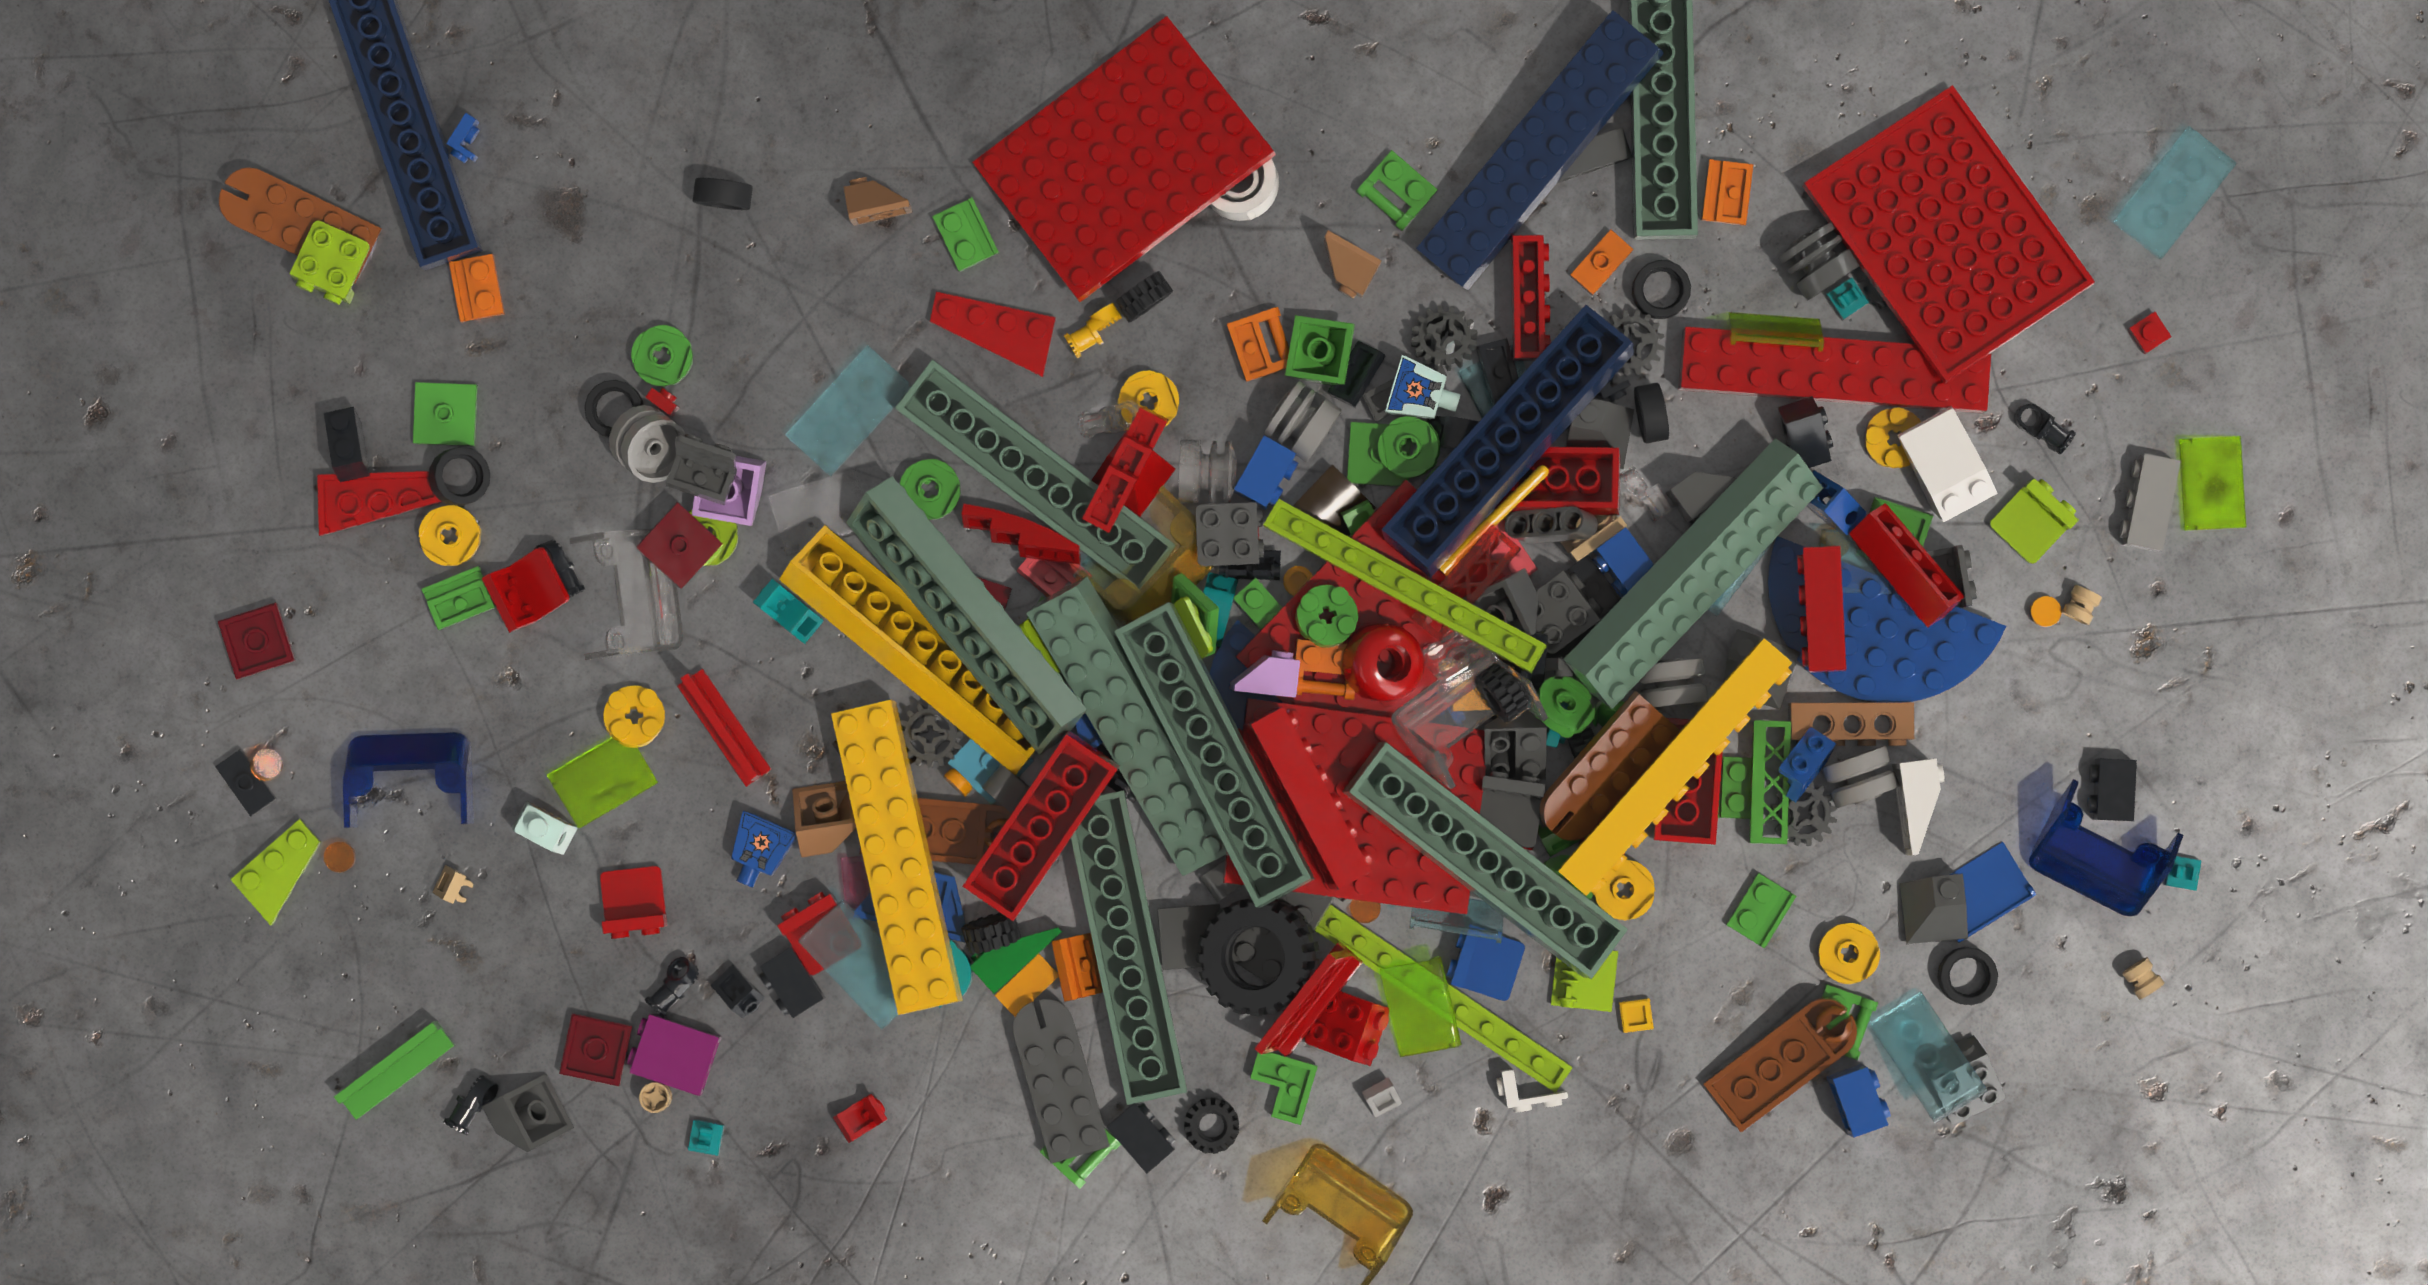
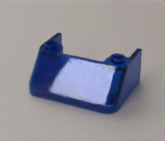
M448 732L361 735L352 739L348 745L343 775L344 828H358L357 797L365 796L373 789L374 771L435 769V781L440 790L445 793H460L461 824H474L472 746L468 737L462 733Z
M2073 779L2054 806L2031 852L2029 864L2038 873L2121 915L2135 916L2141 912L2172 870L2183 834L2178 832L2166 849L2152 843H2143L2134 852H2131L2080 826L2084 814L2082 809L2072 802L2079 783Z

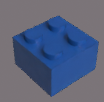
M1263 436L1236 484L1234 493L1250 502H1257V506L1264 510L1267 509L1268 505L1274 507L1283 492V489L1279 487L1284 478L1290 480L1298 466V462L1294 460L1296 453Z
M1626 527L1593 551L1596 557L1592 561L1602 574L1608 572L1614 580L1610 585L1621 599L1654 565Z
M1859 1064L1826 1076L1847 1135L1855 1138L1888 1126L1886 1118L1891 1117L1885 1099L1882 1100L1881 1097H1878L1876 1089L1880 1088V1083L1874 1070Z

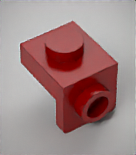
M869 1094L835 1115L833 1119L848 1143L886 1121L887 1117L885 1116V1108L880 1100Z

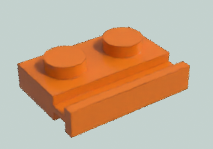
M1714 159L1708 160L1701 221L1746 226L1754 164Z
M494 254L449 262L461 323L505 315Z
M1091 933L1051 941L1064 1001L1103 993Z

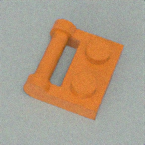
M1279 307L1227 323V328L1246 382L1286 370L1290 348L1279 319L1281 316ZM1265 321L1268 322L1280 357V361L1274 363L1271 361L1259 323Z
M1297 639L1295 659L1300 660L1296 695H1302V692L1344 696L1346 700H1354L1355 691L1349 686L1346 678L1345 684L1303 680L1304 671L1344 675L1343 655L1347 644L1342 643L1335 647L1323 648L1315 645L1316 643L1310 640Z

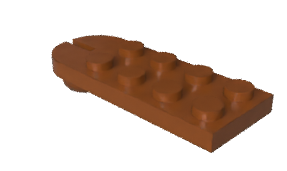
M256 168L239 169L226 179V185L249 195L246 201L221 189L219 206L226 220L232 225L298 256L315 221H322L368 242L370 249L354 282L356 284L382 228Z
M1634 691L1545 792L1540 803L1542 823L1555 835L1564 840H1579L1590 834L1677 736L1680 730L1638 692Z
M918 798L932 861L977 865L994 841V833L1000 832L1012 814L1005 807L999 805Z
M1832 998L1815 999L1705 1081L1703 1085L1742 1133L1845 1055L1852 1048L1856 1040V1021L1853 1015L1850 1014L1829 1030L1826 1025L1839 1015L1842 1016L1846 1013L1847 1007Z

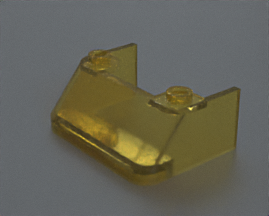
M1163 485L1157 491L1155 497L1175 515L1170 524V534L1181 547L1140 589L1127 579H1117L1104 590L1083 569L1077 574L1075 579L1079 581L1088 576L1107 610L1123 626L1168 602L1171 603L1174 576L1183 573L1197 586L1215 567L1198 564L1195 516Z
M1314 1144L1285 1183L1262 1222L1268 1224L1279 1208L1290 1215H1300L1306 1207L1310 1208L1357 1241L1353 1248L1354 1257L1361 1265L1369 1269L1360 1285H1369L1390 1257L1413 1216V1210L1405 1199L1331 1148L1323 1144Z

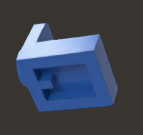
M465 113L446 144L452 148L450 152L452 156L463 163H466L468 159L475 163L478 157L465 149L464 146L466 143L472 144L480 131L477 128L479 121Z

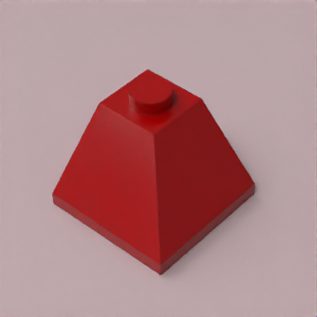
M1127 430L1120 438V440L1117 442V444L1114 446V448L1111 450V452L1108 454V456L1106 457V459L1104 460V462L1092 478L1091 481H1093L1098 486L1102 478L1104 477L1109 465L1111 464L1124 436L1127 433ZM1152 451L1124 506L1141 517L1176 469L1155 451Z

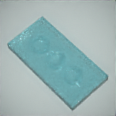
M2188 126L2113 220V223L2161 260L2237 163L2192 127Z
M867 345L788 431L786 436L831 477L895 408L912 385Z
M843 899L798 939V942L882 1030L898 1016L880 936Z
M1919 992L1869 1023L1871 1029L1934 1123H1937L1987 1092L1985 1085L1922 992Z

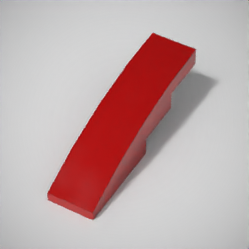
M1142 405L1140 406L1082 518L1083 520L1110 533L1169 419Z
M963 503L961 513L963 528L990 531L991 542L1017 545L1020 557L1080 564V546L1059 533L1023 517L992 508Z

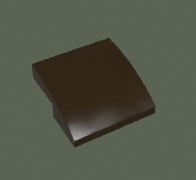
M1331 465L1293 507L1349 537L1351 534L1340 513L1368 499L1334 465ZM1370 502L1373 510H1375L1376 507Z

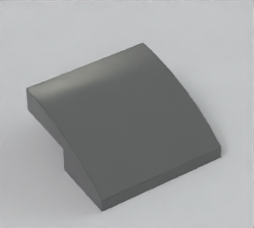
M1220 904L1158 909L1163 970L1202 967L1201 963H1197V953H1201L1202 947L1198 945L1200 936L1205 935L1207 931L1205 926L1208 921L1217 916L1216 913L1220 910Z

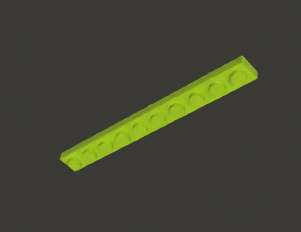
M1280 499L1277 500L1263 524L1266 529L1532 673L1547 647L1543 642Z
M1331 904L1315 930L1317 933L1335 945L1341 942L1360 958L1363 964L1553 1092H1557L1573 1066Z

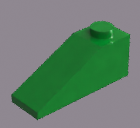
M1060 927L1021 937L1017 942L1010 943L1006 947L1002 946L998 950L993 949L986 953L985 951L979 954L975 953L970 957L974 961L970 967L995 994L1063 931Z

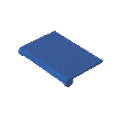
M2003 842L1949 874H1963L1968 937L2037 895ZM1965 939L1956 940V941H1957L1958 943H1960V942H1962V941L1965 940Z

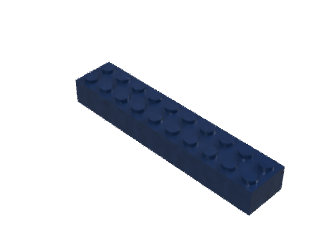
M329 0L420 268L426 271L483 251L397 0Z
M1612 10L1416 249L1461 287L1469 290L1664 52Z
M1585 305L1382 528L1384 540L1431 578L1634 354L1633 342L1588 305Z

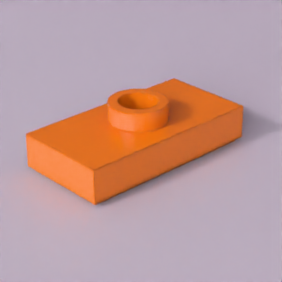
M1610 229L1570 276L1593 296L1634 249Z

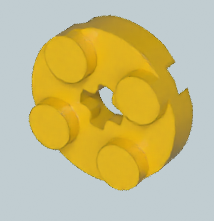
M1151 370L1140 371L1130 376L1122 386L1118 398L1119 410L1123 419L1131 425L1141 406L1140 402L1144 400L1143 394L1149 393L1151 397L1156 396L1158 399L1154 403L1152 411L1169 419L1165 426L1167 427L1177 415L1179 407V394L1174 383L1163 374Z
M1900 407L1885 409L1874 415L1868 422L1864 435L1865 449L1869 457L1879 466L1891 469L1904 468L1911 465L1902 444L1900 446L1888 444L1887 441L1890 439L1888 432L1892 430L1895 433L1899 431L1902 433L1921 422L1920 419L1911 411Z
M455 505L442 506L431 510L422 520L419 527L421 548L424 554L437 564L459 566L469 561L477 552L481 542V528L476 518L466 509ZM454 527L457 530L455 533L458 537L457 541H450L448 544H445V536L442 535L443 530L450 531Z
M633 685L620 688L610 695L604 707L603 722L607 733L618 741L619 744L630 748L646 746L663 729L665 710L655 691ZM632 709H636L638 713L643 715L642 718H638L637 724H632L631 719L625 718V714H629Z
M1626 860L1616 872L1610 869L1603 878L1607 882L1594 895L1597 905L1614 919L1624 921L1636 919L1646 913L1653 903L1655 892L1654 880L1651 873L1642 864ZM1619 882L1622 884L1631 883L1632 886L1629 890L1632 895L1629 898L1625 895L1621 898L1617 896L1616 893L1619 891L1617 884Z
M1856 923L1836 924L1820 940L1818 961L1826 975L1831 979L1843 984H1853L1867 979L1875 972L1880 960V950L1873 933L1866 927ZM1851 944L1854 946L1853 951L1857 954L1856 959L1850 958L1848 962H1845L1841 949L1848 948Z

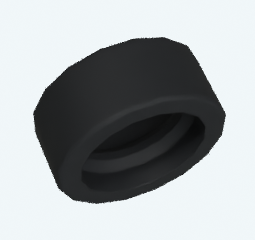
M696 178L692 202L723 209L749 210L753 186L724 179Z
M1656 260L1646 264L1637 273L1632 284V296L1635 305L1643 314H1650L1651 318L1666 319L1675 316L1686 306L1691 293V283L1688 274L1680 265L1669 260ZM1656 272H1667L1673 275L1679 285V295L1676 301L1664 308L1650 304L1643 292L1646 279Z
M619 380L603 381L594 386L587 395L584 406L585 416L591 428L608 438L612 427L606 426L600 421L596 409L598 401L604 394L613 391L621 392L630 399L632 407L644 405L638 391L628 383Z
M1652 383L1634 387L1636 414L1644 443L1668 440L1669 423L1660 384Z
M456 447L445 450L434 458L429 467L428 480L431 490L439 500L448 505L461 506L476 502L485 494L490 484L491 474L487 461L480 453L472 448ZM452 459H465L475 469L476 483L468 493L454 494L444 485L443 469Z
M1961 947L1952 950L1944 956L1938 968L1937 978L1940 989L1947 998L1958 1004L1975 1005L1984 1002L1992 995L1997 986L1998 972L1995 962L1987 953L1977 948ZM1973 958L1984 967L1986 973L1985 983L1976 993L1962 994L1955 990L1951 984L1950 970L1960 959Z

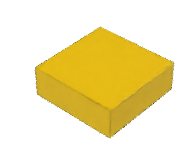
M1650 998L1618 1002L1623 1033L1654 1029Z

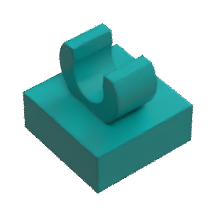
M1850 278L1826 294V297L1842 320L1869 303L1853 278Z
M2169 855L2164 885L2197 891L2202 861Z
M694 1119L688 1150L718 1156L725 1125Z

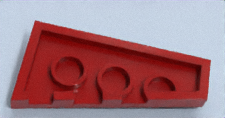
M936 292L930 323L1043 378L1056 317Z
M429 471L370 473L368 477L340 482L336 474L317 475L319 536L423 508L442 501L431 490L428 480Z

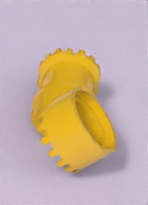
M1114 303L1105 306L1091 315V319L1085 322L1086 325L1072 334L1066 333L1063 335L1067 343L1071 344L1069 346L1077 358L1081 357V352L1096 343L1101 345L1103 341L1098 331H1102L1106 326H1111L1109 323L1114 324V321L1117 322L1118 319L1122 318Z

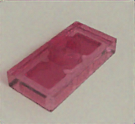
M863 855L840 858L847 919L858 918L853 916L854 911L871 892Z

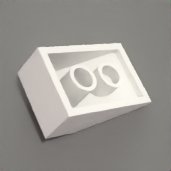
M1952 406L1897 435L1931 510L1943 522L1998 494L1985 465Z
M1937 758L1892 764L1893 771L1896 773L1900 785L1896 788L1905 855L1919 854L1941 790L1940 783L1944 782L1942 764H1937Z

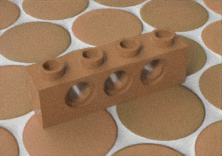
M1914 702L1788 703V721H1791V740H1796V745L1808 729L1813 728V721L1817 716H1823L1827 719L1828 729L1822 734L1835 742V746H1845V740H1857V746H1876V740H1888V746H1907V740L1915 739ZM1850 715L1856 717L1859 722V728L1855 733L1847 732L1843 726L1845 718ZM1880 715L1885 716L1890 723L1889 729L1885 733L1878 732L1874 727V721Z

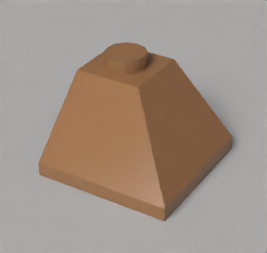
M867 177L850 180V186L844 187L849 220L853 226L913 213L907 199L874 180L868 181Z
M1328 230L1324 238V244L1335 283L1340 286L1338 291L1352 299L1356 295L1362 298L1378 271L1382 260Z
M846 781L792 789L795 831L801 857L832 853L856 829Z

